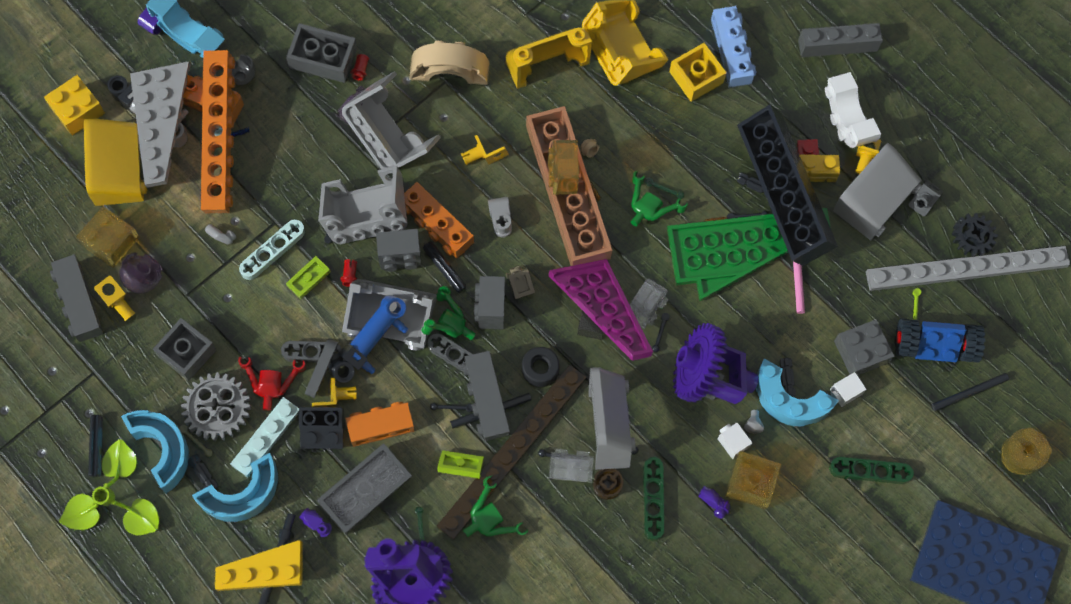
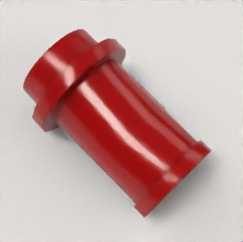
M358 54L351 74L353 79L362 81L366 77L365 70L369 57L364 54Z
M350 259L344 260L343 276L340 279L342 285L350 287V284L357 279L355 277L357 261L352 260L350 267Z

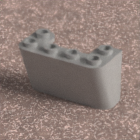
M398 166L378 170V174L384 184L348 192L341 179L322 183L318 221L333 242L337 244L349 243L375 237L376 233L400 231L407 227L403 177ZM392 173L393 178H388L386 175ZM338 187L341 190L338 192L331 191L330 188Z

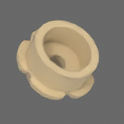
M587 139L581 145L582 155H586L589 158L593 157L599 150V145L595 139Z

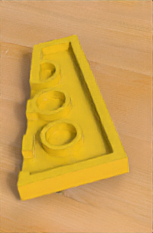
M298 540L216 567L215 590L224 591L302 585L303 541Z

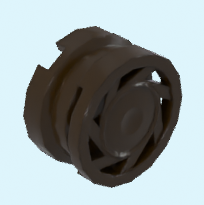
M601 469L594 477L593 490L601 499H614L622 490L623 477L616 469Z

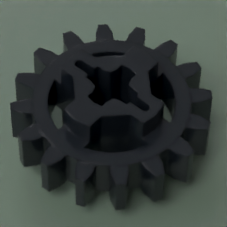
M968 213L964 218L960 217L957 221L958 223L953 226L955 230L951 236L956 237L953 243L959 244L958 250L964 249V255L971 252L972 257H975L977 253L979 256H983L985 252L989 253L992 249L991 247H994L996 244L995 239L998 237V234L993 233L996 227L990 226L992 220L985 221V215L978 218L977 213L972 217ZM965 226V232L962 234V229Z

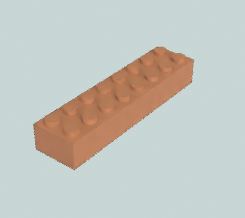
M565 106L526 116V128L570 265L611 259L612 248Z

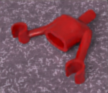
M242 356L238 359L239 365L248 374L254 393L264 397L263 410L267 411L271 410L272 398L282 396L296 375L304 372L306 369L304 360L303 365L299 368L296 367L297 363L294 360L292 363L294 369L281 386V372L261 370L258 382L251 367L252 360L250 357L247 364H242Z

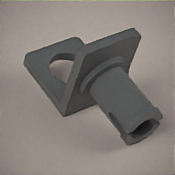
M927 180L911 200L909 207L922 216H926L943 191Z

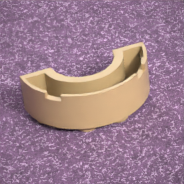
M435 41L433 44L424 45L416 49L412 54L410 80L429 81L434 75L448 73L463 77L467 80L468 84L488 85L489 60L484 53L466 46L463 42L445 43L444 41Z

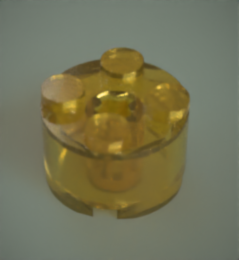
M1030 427L1016 431L1004 441L1001 448V458L1005 467L1012 473L1030 475L1048 462L1052 448L1043 434Z

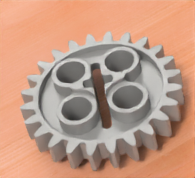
M216 373L215 378L208 374L207 380L199 377V384L192 382L195 387L193 390L186 389L190 395L183 396V399L187 402L181 404V407L187 410L181 413L184 418H187L184 421L185 424L191 425L189 427L191 432L197 430V437L204 433L205 440H208L210 435L214 441L217 440L218 436L225 440V434L227 433L233 437L232 431L234 429L240 432L239 424L246 425L243 418L250 417L245 412L251 409L249 404H245L251 401L249 396H245L248 391L246 388L242 389L243 384L241 382L236 384L237 380L235 377L229 380V376L226 373L223 378L220 377L219 373ZM205 393H211V397L208 400L204 401L201 399ZM226 393H232L231 399L223 400V396ZM219 403L220 406L214 410L212 407H216V404ZM204 413L210 414L208 420L200 421ZM224 414H231V418L229 420H221Z

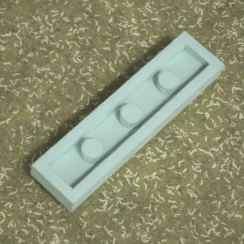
M283 397L230 465L248 478L253 472L250 463L267 455L298 416L299 408Z

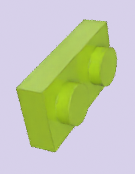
M315 256L286 285L294 294L302 299L331 271Z
M442 450L438 472L480 479L484 457Z

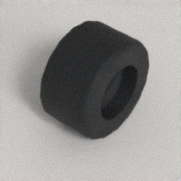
M546 347L530 349L522 360V374L525 380L535 387H546L556 380L559 373V359L557 355ZM537 360L546 361L549 369L544 374L535 373L532 368L533 363Z

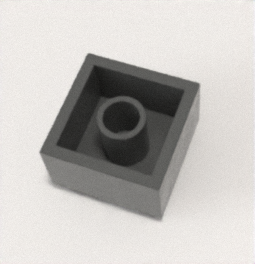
M418 229L376 233L381 270L392 272L398 268L412 270L422 266Z
M480 276L479 283H475V302L479 303L474 305L475 322H479V329H504L505 277Z
M180 318L153 348V351L161 360L186 380L190 381L215 353L216 348L209 339Z
M877 320L839 333L834 340L849 374L855 372L858 376L889 364L894 358Z

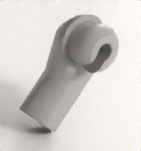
M212 224L207 225L205 228V232L212 238L227 245L232 244V241L236 239V235L231 230L224 234Z

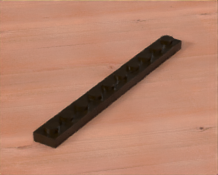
M571 365L567 367L481 471L480 479L476 478L438 523V529L453 541L471 520L470 512L485 488L483 485L485 477L492 476L487 480L489 486L497 483L496 487L490 490L486 498L487 501L586 380L582 373Z

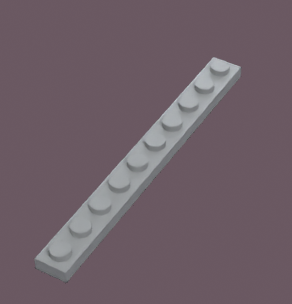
M1066 246L867 269L866 276L869 291L1067 268L1070 262Z

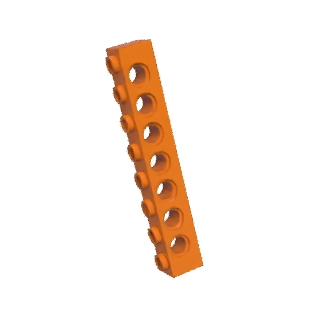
M228 50L204 51L201 210L206 214L230 213V207L233 206V197L230 195V187H233V176L230 175V168H233L234 164L233 156L231 155V148L234 146V138L231 135V128H234V117L231 116V108H234L232 89L235 87L234 76H232V69L235 68V59ZM220 69H224L223 74L219 77H216V72ZM218 89H223L222 95L215 96ZM223 108V113L220 116H215L216 110ZM218 128H223L222 134L215 136V131ZM222 148V153L219 156H215V150ZM222 167L221 174L214 176L215 169ZM221 187V194L214 196V190Z

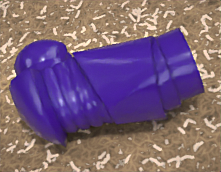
M704 486L698 497L713 509H716L714 515L717 518H724L730 510L729 500H724L713 488Z
M306 508L299 517L309 528L317 530L321 537H326L332 530L331 524L323 522L322 517L315 510Z

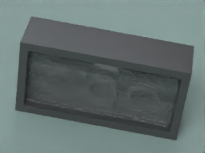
M383 443L317 499V502L346 535L409 481L412 475Z

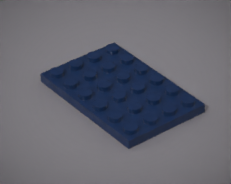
M938 500L935 503L910 581L967 604H1044L1061 549Z

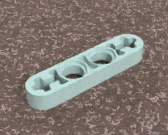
M299 220L289 221L248 256L239 267L242 277L246 280L255 279L296 244L305 234L302 222ZM292 227L298 228V229H299V232H298V233H296V232H293V233H292V229H291V228H292ZM285 233H287L288 236L290 235L291 240L288 239ZM277 239H284L286 241L285 245L281 248L276 247L274 243ZM262 252L270 253V258L267 261L259 259V255ZM254 259H256L260 267H258L257 264L254 263ZM248 266L253 269V272H246L245 268Z

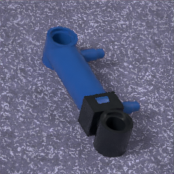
M388 295L382 299L380 307L350 344L346 343L338 353L342 358L331 362L329 372L332 377L339 382L345 383L353 378L354 367L358 370L362 367L370 374L375 372V368L367 361L368 358L366 356L391 325L403 333L408 331L405 324L398 319L406 311V304L402 299L394 295ZM396 302L397 307L391 312L389 309L390 305ZM341 366H345V372L342 375H338V369Z

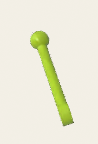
M919 288L913 290V296H915L913 320H917L918 301L922 293Z

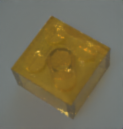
M553 140L552 148H548L549 187H553V195L577 194L578 140Z
M104 206L76 236L82 246L112 268L115 267L140 238L135 228Z
M739 451L725 496L767 509L771 503L781 464Z

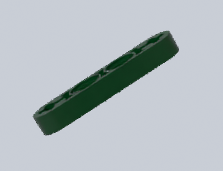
M650 457L645 461L643 468L644 533L649 540L656 541L664 534V473L661 459ZM651 462H655V466H659L655 471V477L659 476L660 479H647V476H652V469L648 468ZM650 483H657L660 488L659 492L655 494L649 492L648 485ZM650 504H657L660 507V512L656 515L649 513L648 506ZM648 518L653 520L660 518V521H656V529H660L656 536H653V533L648 530L653 525L652 520L648 521Z
M837 457L829 466L830 473L834 477L906 484L914 475L912 467L908 464ZM838 462L841 463L842 467H848L852 463L850 468L851 474L848 473L849 469H843L841 472H838V468L834 466ZM857 464L865 466L866 473L864 475H860L855 471ZM877 467H885L887 476L880 477L876 472ZM892 467L894 468L893 472H900L904 469V473L908 475L903 479L902 475L894 474L893 478H891Z

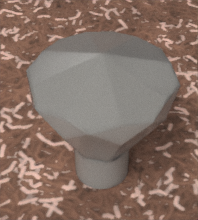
M752 410L751 417L744 424V430L752 434L761 433L764 430V426L759 419L758 410Z

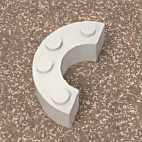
M851 72L828 78V87H825V93L829 99L832 111L830 115L833 126H837L840 141L844 140L851 148L878 141L881 132L874 118L867 120L863 115L858 98V86Z

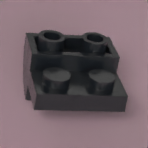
M299 407L300 449H343V407Z

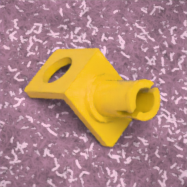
M478 135L475 136L478 143L476 144L477 146L461 153L466 165L481 157L485 158L489 165L509 155L505 146L486 154Z
M880 139L872 142L875 145V149L865 147L864 145L858 147L856 156L860 157L855 171L857 174H860L879 153Z
M108 276L94 287L107 306L114 307L125 321L135 314V311L124 300L126 293L112 276ZM108 283L115 287V292L109 296L105 295L102 291L103 286Z
M331 378V402L312 403L311 407H336L338 400H356V386L337 388L335 386V378Z

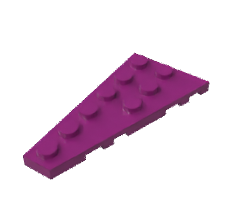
M607 259L549 270V277L632 361L652 357L653 350Z

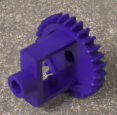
M703 323L702 326H698V329L693 330V335L689 334V341L685 340V346L677 354L675 364L677 369L673 372L676 375L673 379L675 383L673 388L676 389L675 394H678L677 397L688 402H697V400H701L702 397H706L709 394L737 404L747 393H752L756 389L759 377L756 373L746 370V353L731 348L723 342L726 341V337L721 328L710 323ZM719 362L729 365V383L716 379L720 377L716 370L723 369L718 365Z
M384 539L379 542L377 547H369L365 556V568L373 576L371 580L375 585L371 586V590L373 591L372 596L375 599V603L441 604L438 598H446L443 590H450V586L447 583L452 581L449 574L453 573V571L449 567L451 563L447 559L448 557L438 546L431 542L427 544L424 540L421 541V544L414 540L413 545L406 541L405 545L401 546L400 544L397 545L392 539Z

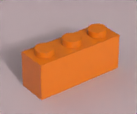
M395 402L391 404V407L387 408L375 407L370 412L363 414L362 412H355L350 414V417L345 418L353 447L415 432L408 402Z

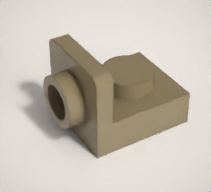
M521 266L509 269L510 272L506 273V277L509 279L515 299L535 293L528 269Z

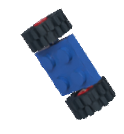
M899 319L895 336V352L897 356L915 357V359L957 362L959 356L961 361L979 363L984 354L983 349H985L984 327L982 325L923 321L920 330L918 320Z

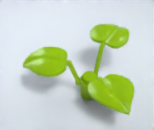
M119 439L113 443L102 460L104 475L114 477V479L107 484L105 483L104 487L96 488L92 493V497L86 494H78L71 498L59 519V523L76 530L90 529L100 520V513L96 509L99 507V504L105 506L114 504L128 510L123 517V524L129 533L145 535L158 530L159 514L156 507L150 501L138 498L129 507L114 500L115 493L109 488L118 481L119 476L127 478L133 474L137 467L135 453L123 440Z

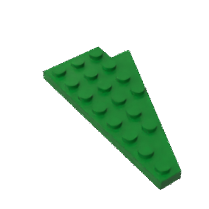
M822 208L830 226L827 208ZM773 214L667 226L676 285L696 283L699 301L705 300L788 253Z

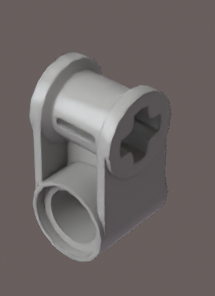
M508 196L489 199V212L495 234L499 237L509 236L512 232Z

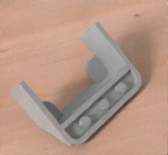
M395 71L370 85L342 108L343 117L381 169L398 166L399 168L429 152L441 138L438 134L424 142L421 136L415 132H408L404 135L382 105V102L388 97L386 85L397 75Z
M600 367L590 368L588 392L589 397H592L597 445L595 470L630 468L631 452L635 451V438H631L626 393H629V381L625 380L623 375Z

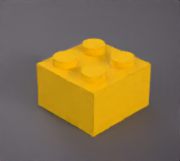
M705 43L674 59L671 62L669 71L691 102L723 84L726 76V71Z
M78 75L44 96L49 107L71 135L84 128V119H98L105 114L98 100Z

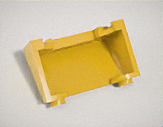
M635 0L597 2L582 23V28L588 32L591 38V48L613 85H621L661 68L668 61L666 54L661 48H654L652 51L649 49L634 21L639 15V7Z
M574 28L510 50L506 54V64L516 88L526 86V77L532 74L530 65L565 54L568 62L572 59L578 61L580 67L590 64L592 41L585 29Z
M95 118L84 119L85 183L87 193L95 206L144 201L147 187L140 177L137 123Z

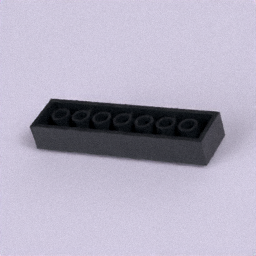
M768 105L737 124L791 260L805 266L837 248L836 240L782 112L774 106Z

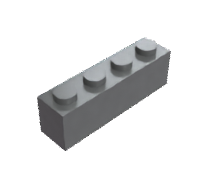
M880 24L802 29L798 39L801 57L877 52L882 43Z
M74 254L51 262L53 270L50 271L53 281L58 284L59 288L56 289L59 300L64 302L65 306L62 307L65 318L70 320L71 325L68 326L71 336L76 337L79 342H83L104 334L80 261Z
M490 351L465 356V363H462L464 376L468 375L470 383L467 384L469 396L473 395L475 403L471 405L474 416L479 417L480 423L476 424L479 437L483 436L484 441L509 436L510 431Z

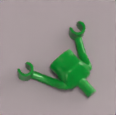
M634 171L632 182L635 185L631 207L637 214L631 220L633 226H638L643 218L655 221L673 210H676L678 213L686 212L688 203L681 206V198H678L675 204L662 209L660 208L663 206V202L652 193L646 192L639 200L641 185L644 182L645 175L642 178H637L638 171Z
M441 286L436 294V299L438 301L446 300L455 313L446 308L437 324L433 319H427L421 329L422 333L429 335L436 329L444 331L447 335L454 338L463 334L472 340L476 333L465 327L466 320L459 306L449 295L450 289L447 286Z
M492 476L485 477L483 480L485 488L470 512L473 524L463 530L464 534L467 537L476 531L487 537L507 533L527 534L528 529L523 533L518 530L523 522L517 523L515 526L493 529L504 520L492 502L480 509L485 503L490 490L497 485L495 483L489 486L487 480Z

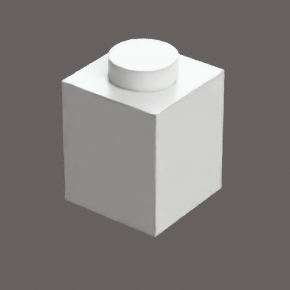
M855 372L835 383L830 389L831 396L839 400L837 403L841 407L860 397L867 390Z
M735 423L733 426L728 424L720 430L721 434L718 440L732 459L750 448L752 441L738 423Z

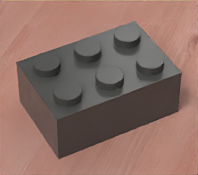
M299 23L286 57L289 68L346 83L357 52L356 39Z

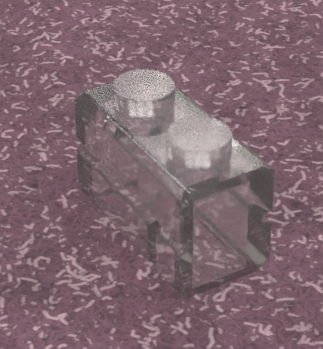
M649 278L646 279L630 303V307L643 329L648 324L653 325L658 317L656 314L659 307L663 309L669 300L666 297L668 290Z
M556 449L555 453L551 452L548 479L591 483L594 457L589 456L590 452L577 451V455L568 454V450Z

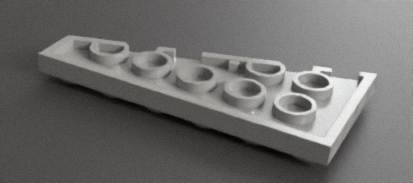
M189 62L130 73L144 183L147 188L167 184L172 161V149L176 142L175 134L176 130H178L184 102V90L188 82L187 75L191 67Z

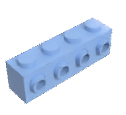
M736 6L713 10L711 21L723 68L726 71L728 87L751 84L753 77L756 76V69L754 64L751 65V50L745 42L747 41L746 31L742 30V15L738 13Z

